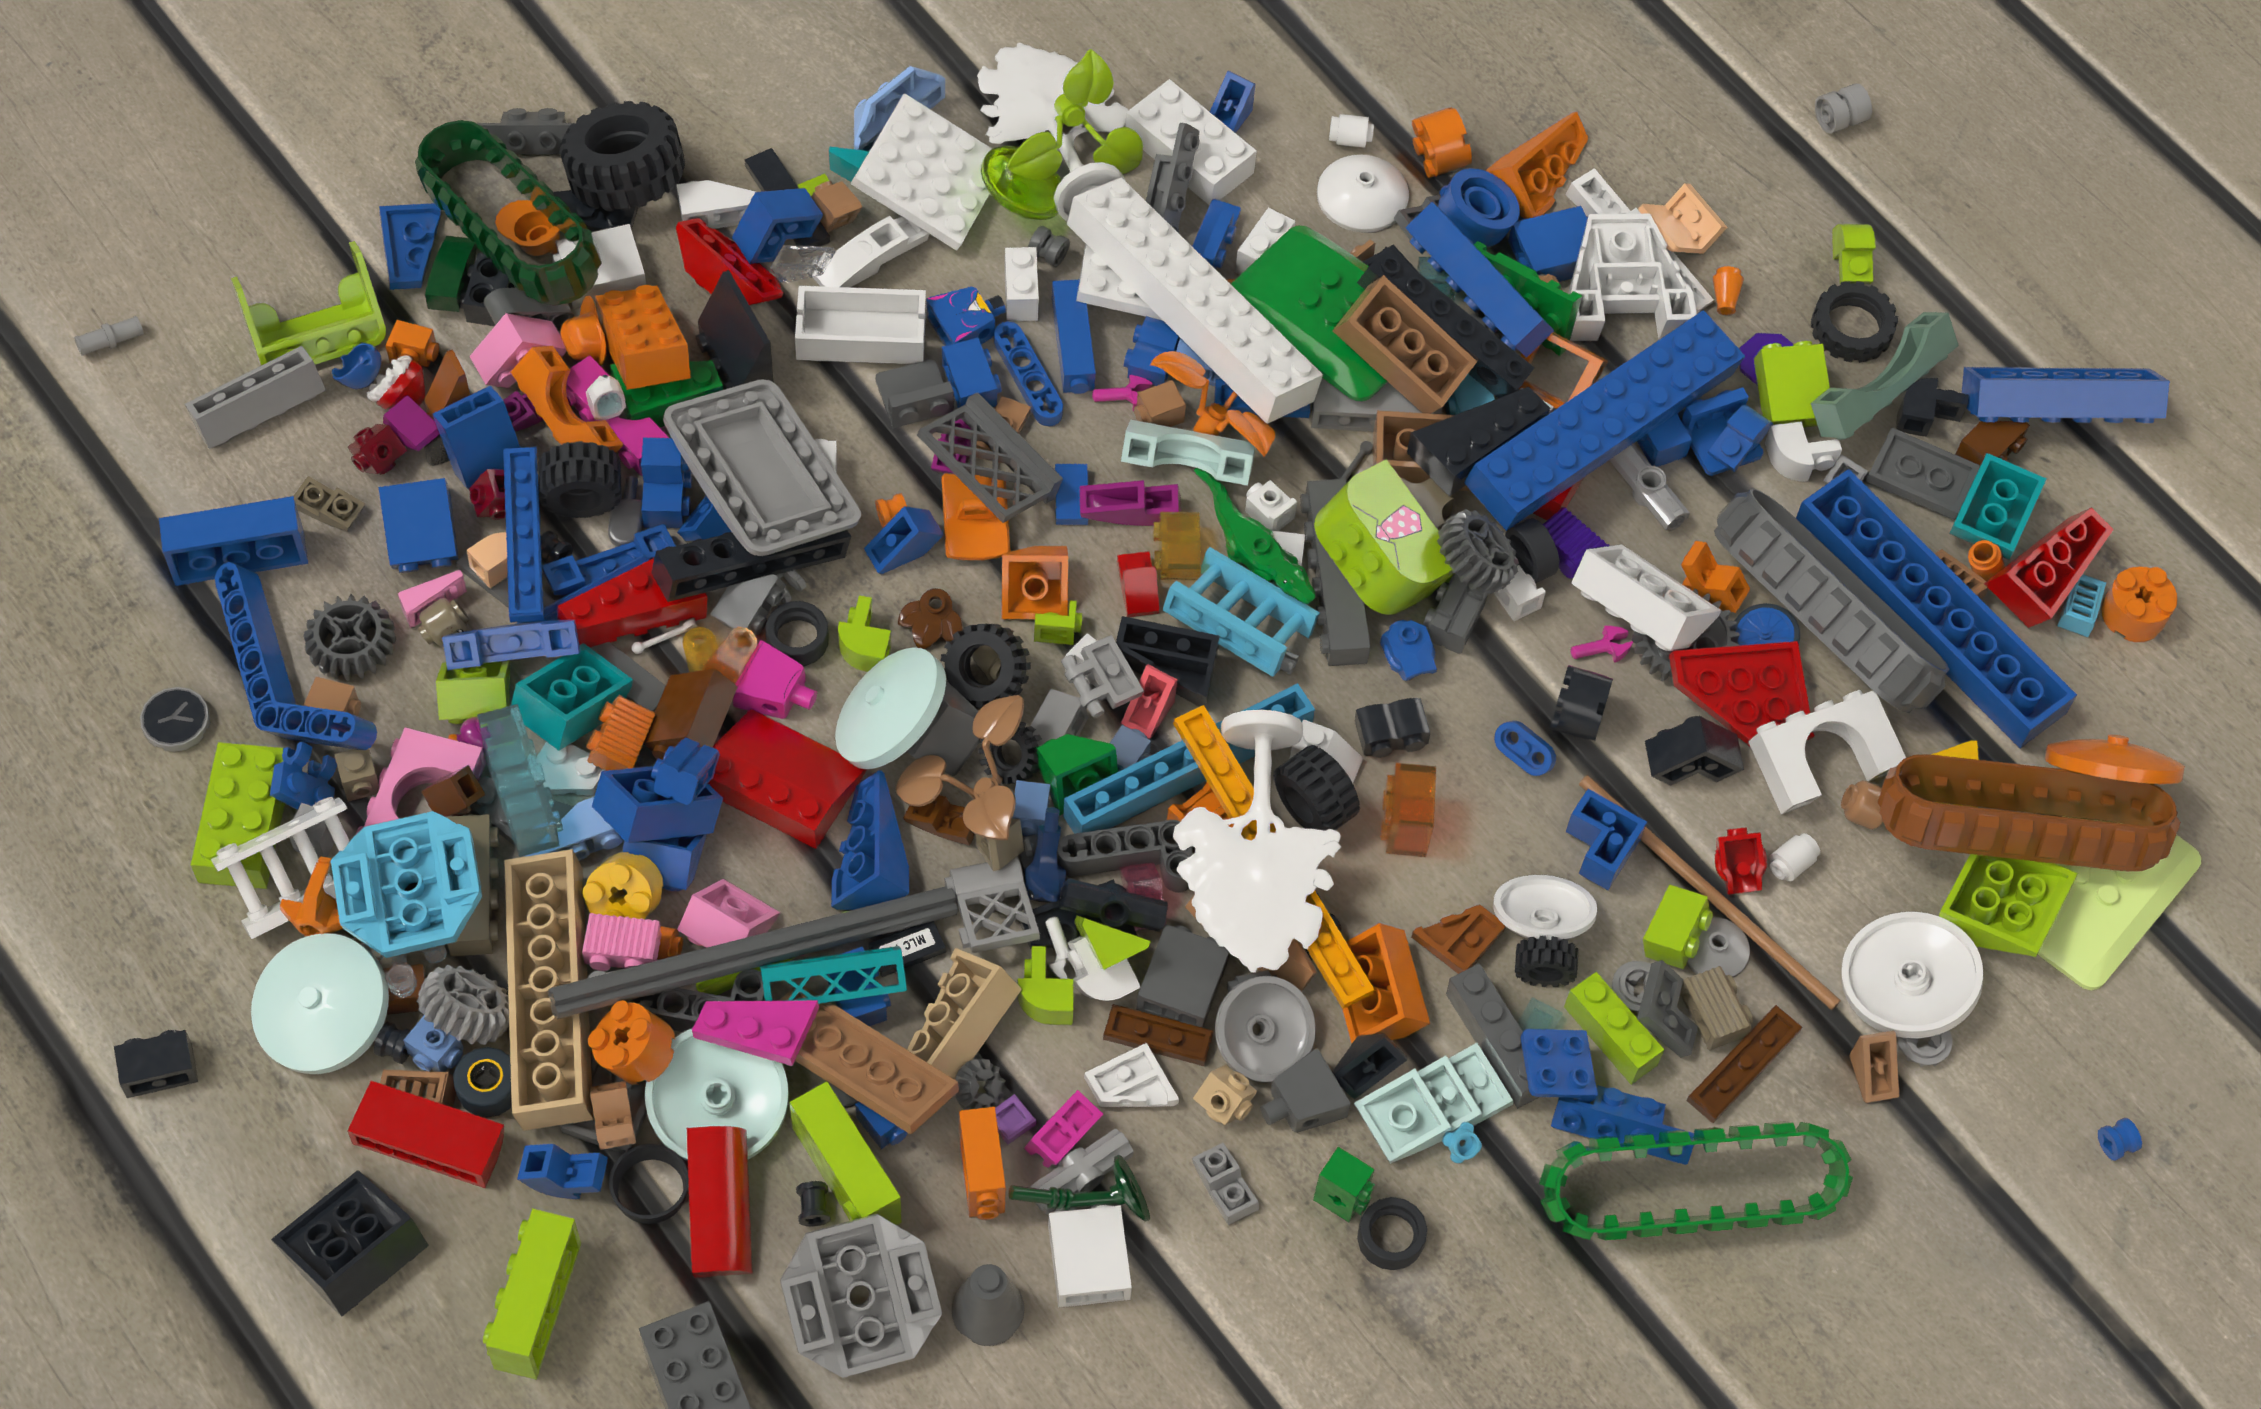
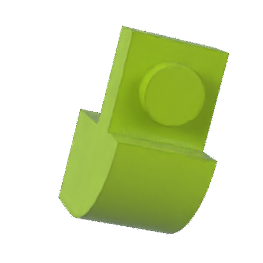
M1837 224L1832 229L1833 260H1839L1840 284L1844 281H1850V284H1855L1856 281L1871 284L1873 282V250L1876 248L1872 226L1869 224Z
M859 595L856 607H850L847 622L839 621L838 623L839 649L849 665L858 670L868 672L877 663L890 655L892 647L891 630L869 627L873 614L872 597Z
M1032 946L1031 959H1024V978L1017 979V984L1022 989L1017 996L1022 1010L1030 1018L1043 1024L1072 1025L1073 979L1046 978V946Z

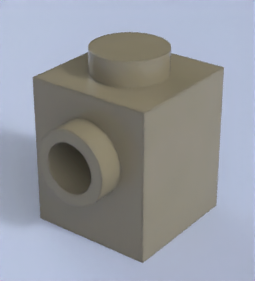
M369 748L367 750L352 749L334 754L348 802L378 793L380 788Z

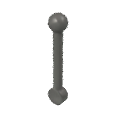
M1363 441L1361 443L1360 452L1340 479H1346L1347 481L1363 457L1372 453L1373 444L1371 442Z

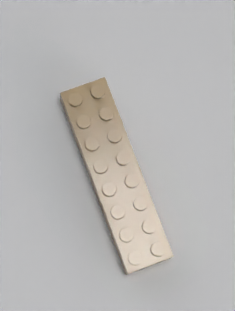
M573 849L504 860L512 1115L523 1131L594 1120L590 1095L592 1071L591 1048L588 1045V1037L590 1035L589 1011L557 1019L552 1013L551 1001L548 996L549 988L587 979V964L584 963L582 954L586 935L583 868Z

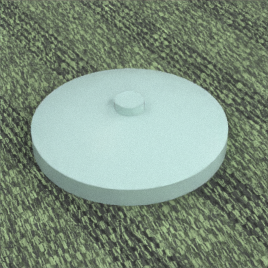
M915 647L897 651L872 667L854 687L839 715L835 740L837 749L842 757L858 768L873 769L892 762L909 750L927 730L943 700L946 675L942 663L927 650Z
M324 933L306 936L294 941L274 956L263 970L256 984L251 1006L252 1024L256 1038L263 1050L272 1059L296 1072L324 1074L341 1069L358 1059L372 1045L382 1028L389 1001L387 979L376 957L364 946L348 937Z
M692 1029L672 1039L671 1049L674 1050V1054L670 1064L658 1078L650 1082L646 1081L645 1086L647 1115L661 1142L676 1152L682 1159L688 1161L686 1128L732 1126L747 1130L748 1159L760 1153L775 1138L787 1113L789 1088L782 1063L696 1039L693 1037Z

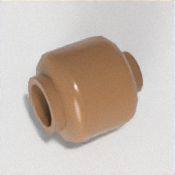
M1864 780L1857 782L1855 785H1849L1841 800V808L1844 809L1846 819L1868 829L1878 828L1883 823L1882 817L1879 814L1881 807L1878 804L1882 787Z

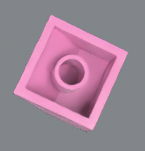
M722 879L691 896L677 930L685 934L690 942L708 948L766 933L777 920L780 912Z

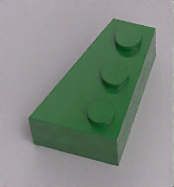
M689 361L690 379L628 390L616 365L610 364L612 377L620 383L625 397L626 408L624 413L627 420H640L650 417L660 428L665 426L663 418L665 410L669 406L722 391L723 384L713 361Z

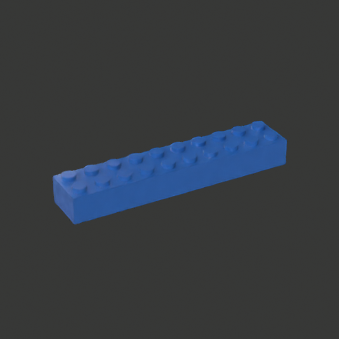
M1702 310L1477 462L1464 483L1507 531L1686 408L1691 402L1699 399L1731 377L1745 358V355L1712 318Z
M1850 469L1802 501L1796 519L1933 647L1948 665L1949 671L1946 675L2020 749L2067 714L2077 694Z

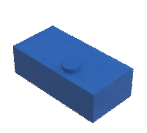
M293 496L159 518L162 551L175 586L213 580L219 567L227 562L235 563L253 572L308 564L304 529Z

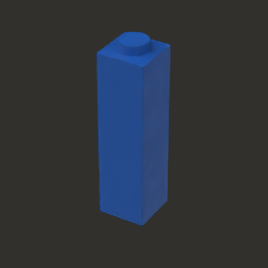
M1080 279L1052 281L1051 300L1063 393L1082 394L1095 389L1096 372L1087 303L1076 301Z

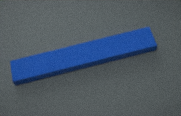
M537 447L503 449L509 619L510 622L543 621Z

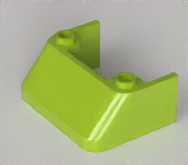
M355 241L349 242V246L358 273L348 275L340 281L338 295L341 304L283 322L279 321L275 309L269 304L256 303L248 306L238 278H231L261 366L300 346L305 349L316 365L341 357L342 355H348L355 346L361 343L377 346L384 340L386 327L362 252Z

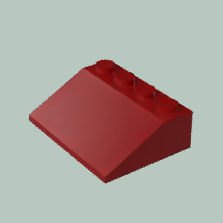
M750 709L714 744L713 748L717 749L720 755L714 776L708 784L723 797L722 802L817 849L867 769L854 766L842 757L839 752Z

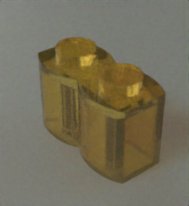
M1160 512L1159 522H1153V541H1159V550H1154V566L1156 570H1160V580H1198L1201 574L1199 512Z

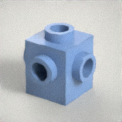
M424 1015L403 1040L406 1050L413 1057V1062L423 1071L446 1072L448 1068H454L460 1061L464 1050L462 1042L452 1035L446 1036V1032L441 1029H434V1023L427 1022L424 1019Z

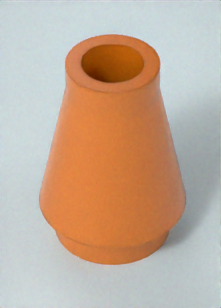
M1720 267L1713 276L1717 312L1722 315H1732L1736 312V304L1744 281L1743 276H1741V270L1736 267Z

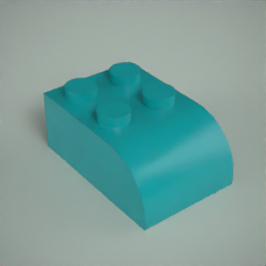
M1986 453L1949 534L1971 544L1981 540L1990 541L1998 545L2002 557L2010 560L2047 478Z
M583 643L580 645L579 654L561 656L516 683L509 714L560 751L601 725L603 722L598 720V717L605 703H612L619 695L627 698L633 679Z

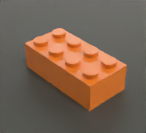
M641 285L636 289L626 291L611 290L603 295L595 296L597 315L605 335L607 349L627 390L691 378L688 344L657 285Z

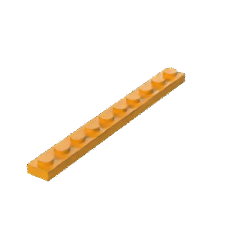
M1202 705L1175 718L1173 722L1174 727L1229 819L1245 815L1252 804L1254 788L1205 706ZM1252 820L1243 828L1241 835L1244 839H1255L1257 820ZM1274 823L1270 824V832L1275 833L1276 828ZM1314 890L1313 893L1306 896L1305 902L1321 907L1323 916L1318 938L1308 946L1307 950L1340 1006L1344 1009L1372 995L1374 988Z

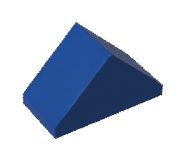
M1227 71L1210 109V113L1236 133L1253 111L1256 84L1231 71Z

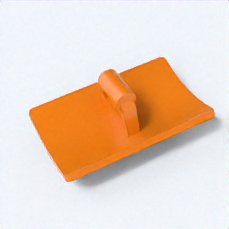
M945 473L942 476L946 556L958 560H988L1000 558L1003 553L1011 552L1009 521L1007 520L1002 523L956 475ZM975 475V479L980 484L991 486L992 478ZM997 479V487L1006 489V481ZM997 497L998 503L1005 510L1008 509L1007 499Z

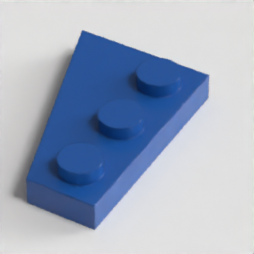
M434 203L379 206L390 290L422 288L442 210Z

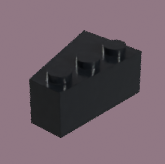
M1122 616L1116 643L1130 668L1141 675L1148 664L1177 679V695L1198 707L1204 705L1206 708L1219 650L1220 636Z

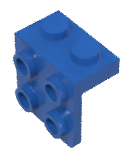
M1743 387L1733 391L1725 390L1715 397L1706 400L1698 399L1686 406L1681 422L1683 425H1687L1691 431L1692 442L1690 446L1707 475L1713 476L1731 470L1711 457L1708 451L1727 427V421L1741 406L1747 404L1749 396ZM1760 444L1755 450L1752 449L1740 466L1762 458L1764 451Z
M1526 1029L1522 1032L1520 1038L1531 1095L1534 1097L1570 1098L1588 1104L1598 1096L1587 1030Z

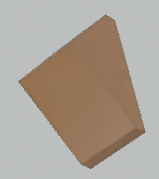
M1894 1031L1860 1036L1849 1057L1863 1101L1869 1103L1898 1098L1896 1033Z

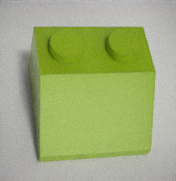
M510 660L483 663L481 666L447 670L446 662L442 663L436 679L439 720H448V723L460 724L468 718L480 717L485 712L495 715L499 720H502V717H507L510 709Z

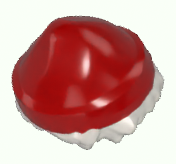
M407 355L401 356L397 360L394 359L391 361L393 369L388 368L386 375L378 374L376 377L377 384H370V392H367V398L372 402H376L378 406L385 410L394 407L407 395L420 406L425 399L423 367Z

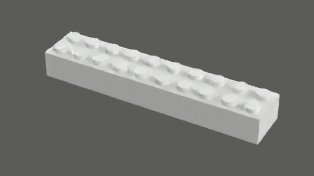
M1122 177L1074 196L1067 225L1265 423L1268 424L1314 402L1323 374Z

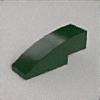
M446 236L434 260L425 291L428 309L460 312L461 292L468 288V269L470 264H474L477 251L476 243L471 242L469 238Z

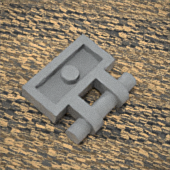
M1112 635L1083 647L1081 655L1085 660L1084 662L1077 664L1073 655H1068L1061 660L1066 670L1064 673L1069 683L1074 684L1081 696L1079 698L1080 703L1084 709L1088 708L1093 718L1099 717L1105 712L1099 702L1100 700L1107 698L1112 709L1142 696L1144 692ZM1092 673L1099 687L1092 689L1085 675Z

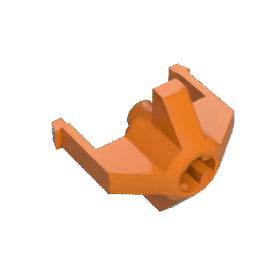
M320 856L305 890L302 903L285 899L281 900V912L305 936L324 933L331 934L343 929L339 921L336 898L334 899L331 895L327 894L323 888L332 858Z

